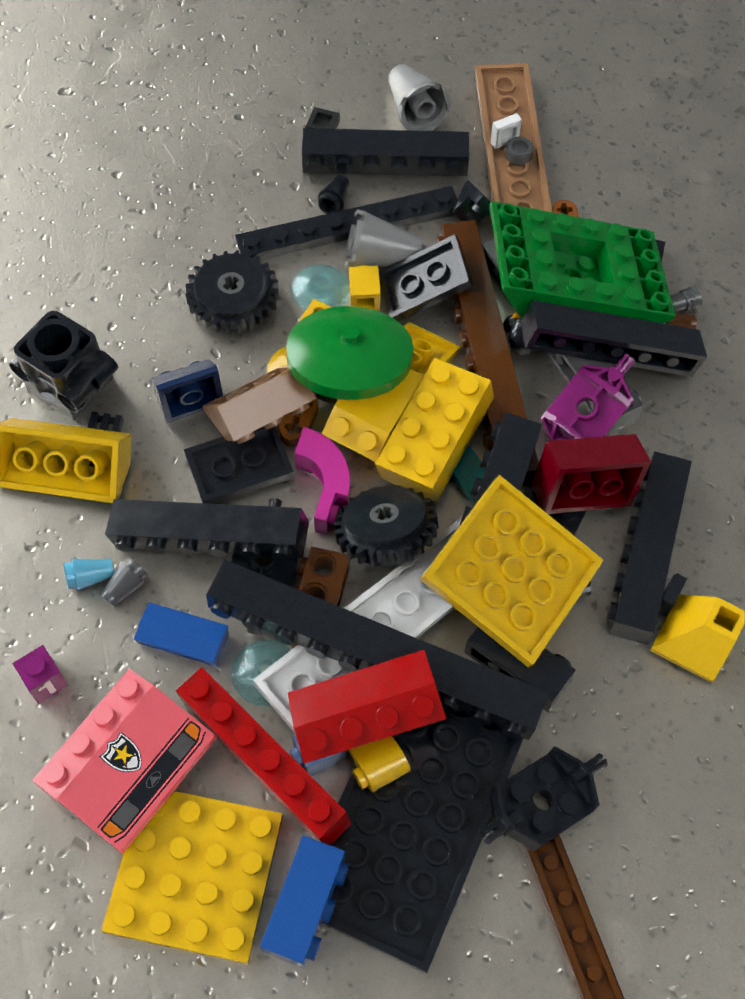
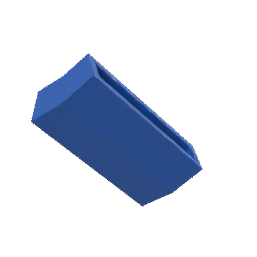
M149 602L133 640L144 646L217 667L229 637L228 625Z

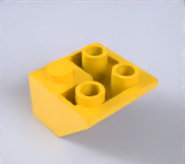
M679 594L650 651L713 683L744 626L745 611L719 597Z

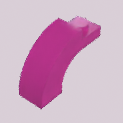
M303 427L294 453L296 469L314 475L323 486L314 515L315 532L327 535L330 524H334L337 521L336 514L340 512L341 506L348 505L350 502L349 469L342 452L330 439L317 431Z

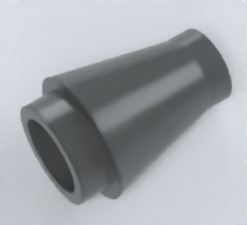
M128 557L124 563L120 561L100 595L115 607L120 601L145 584L144 579L149 574Z

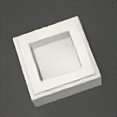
M516 113L493 122L490 143L495 149L506 145L510 139L520 136L522 123L520 116Z

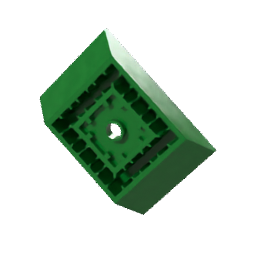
M491 201L489 207L502 292L520 318H523L532 300L658 323H666L674 319L675 312L654 231Z

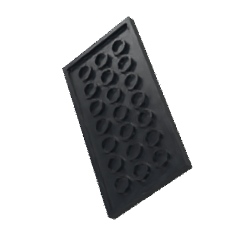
M444 710L445 720L392 736L401 748L410 766V772L372 793L368 787L363 790L360 788L352 772L338 802L347 812L351 825L330 845L345 851L346 859L344 863L350 864L343 886L336 885L331 899L336 901V905L330 922H322V925L426 975L481 844L480 830L488 826L494 812L491 790L496 783L500 782L501 784L507 780L523 741L503 734L502 729L493 725H478L469 719V715L457 710L455 713Z

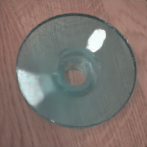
M323 264L312 265L301 270L295 276L292 282V296L298 306L304 310L308 308L313 299L332 307H340L349 296V282L345 274L333 266Z
M260 640L244 647L237 654L231 669V678L237 693L249 703L269 706V702L253 685V679L262 673L258 670L260 665L268 664L271 666L287 654L290 649L284 644L273 640Z

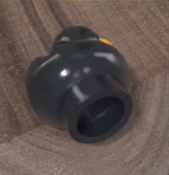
M515 312L513 315L505 318L503 327L505 332L509 334L508 346L510 350L517 355H526L535 350L525 349L521 327L522 318Z

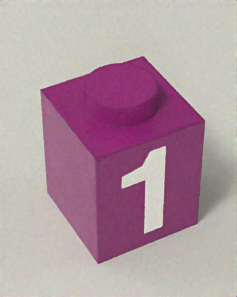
M44 645L12 663L38 704L69 686Z

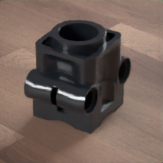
M58 311L47 312L14 346L16 356L9 363L10 369L23 380L28 392L50 403L73 421L85 410L92 398L113 380V374L118 369L115 360L109 354L100 350L93 332Z

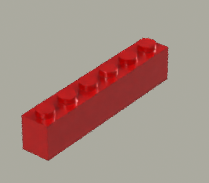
M203 667L176 690V693L189 711L216 735L222 745L315 840L331 845L351 825L347 812Z

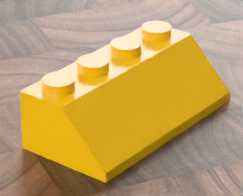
M10 418L0 422V487L113 503L114 499H119L130 467L132 434L19 418ZM90 460L94 463L95 467H89Z

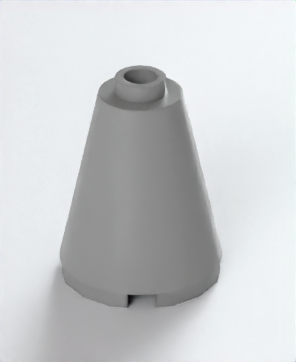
M400 64L394 67L389 74L388 81L400 122L405 129L432 131L441 125L444 121L443 116L446 110L449 112L451 107L450 96L441 84L407 64Z
M357 209L354 217L359 218L357 225H351L346 249V257H351V261L345 262V267L378 265V268H387L426 249L427 246L423 245V239L366 211Z

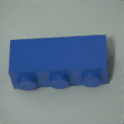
M302 836L259 946L263 953L304 969L308 960H316L322 943V938L317 937L322 922H330L336 905V901L331 899L336 885L343 886L350 864L344 863L346 859L344 850L307 836Z

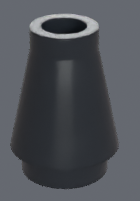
M337 175L318 194V206L325 214L342 211L347 190L350 186V181L347 177Z

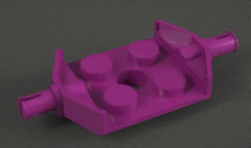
M624 354L615 367L605 368L583 365L540 418L550 441L606 436L628 407L634 406V400L624 381V375L635 363V360L632 357L629 358V355ZM584 401H590L595 405L594 411L589 415H581L577 411L578 406Z

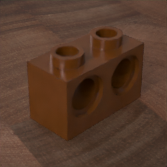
M311 546L308 557H303L300 563L299 576H302L300 587L294 586V588L312 596L320 597L340 607L350 571L348 555ZM320 568H329L331 570L326 575L316 573Z

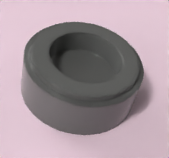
M514 137L506 144L505 157L513 164H526L532 159L534 146L527 138Z

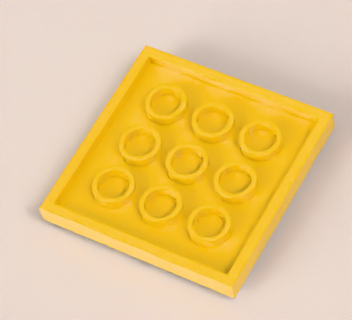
M499 475L493 480L420 580L529 667L536 662L604 560Z
M174 791L123 853L101 932L249 965L283 821V813Z

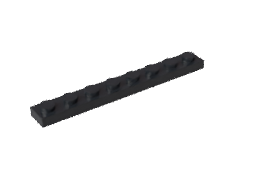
M448 186L236 234L235 241L239 254L245 255L249 252L251 258L254 259L259 256L262 260L348 240L351 225H357L359 218L354 217L357 209L366 211L401 228L453 216V209L458 199L453 187Z

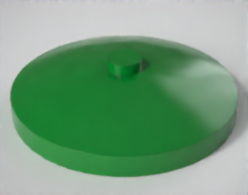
M357 306L332 307L312 313L302 319L292 329L286 344L287 364L296 380L317 394L342 400L367 399L389 392L406 378L412 366L413 343L407 330L389 315L377 310Z

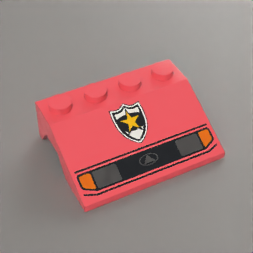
M128 669L32 781L52 800L65 807L93 832L123 854L217 737L157 687L131 669Z

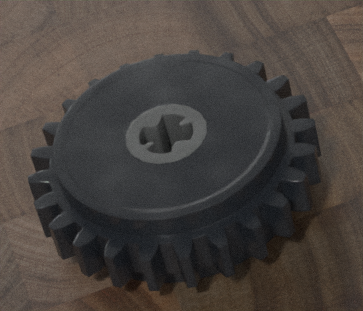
M239 250L229 254L227 251H224L219 256L212 254V259L202 260L203 265L201 267H194L195 275H188L189 283L185 284V296L191 314H194L197 322L203 321L204 328L212 325L216 333L220 329L225 330L228 335L231 331H237L238 334H241L242 330L246 328L252 331L253 325L257 323L262 326L263 317L271 318V310H276L277 308L276 301L279 300V284L275 271L270 270L268 262L261 265V257L251 258L249 252L245 255L239 254Z
M399 485L374 487L360 492L355 498L351 497L348 505L341 506L342 513L336 514L337 521L334 522L337 545H340L341 552H347L350 560L356 557L358 564L365 562L370 564L371 567L375 565L384 567L396 564L401 565L405 561L414 560L417 554L423 555L425 553L424 547H431L433 545L432 538H437V529L439 528L436 507L432 506L431 499H424V494L422 492L416 494L413 488L406 489Z

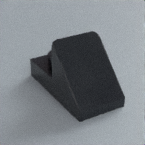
M467 180L455 204L453 214L461 222L476 220V224H478L487 215L491 218L489 207L491 201Z

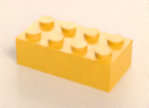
M434 358L375 463L381 479L406 489L413 488L416 494L422 492L424 498H430L431 501L437 503L494 398L491 380Z

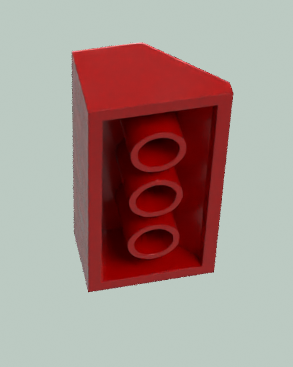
M425 650L288 692L293 728L304 764L446 719Z

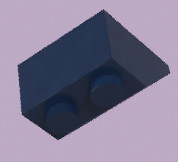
M210 359L192 362L188 366L173 371H165L151 378L154 392L166 423L204 411L203 405L223 396L218 368Z

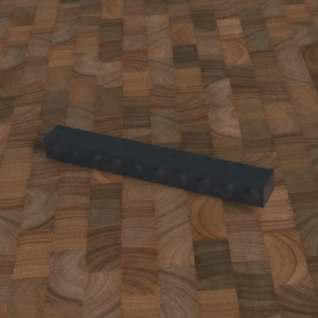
M225 559L206 594L208 607L211 608V612L224 619L233 617L242 621L246 628L255 632L264 630L274 634V638L283 644L293 645L295 643L303 646L309 654L317 658L324 659L327 656L339 661L338 664L348 671L355 672L425 650L443 710L455 713L457 710L469 715V719L478 725L498 727L503 730V734L515 740H523V738L529 740L549 693Z

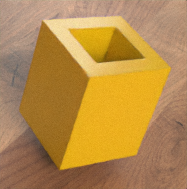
M378 265L349 267L350 306L364 307L380 312Z

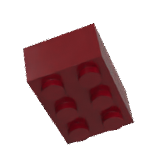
M636 434L547 441L531 483V489L540 508L547 514L629 507L633 504L651 464V460Z

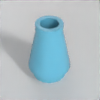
M111 558L71 559V562L63 563L67 588H76L77 591L110 579L114 573Z

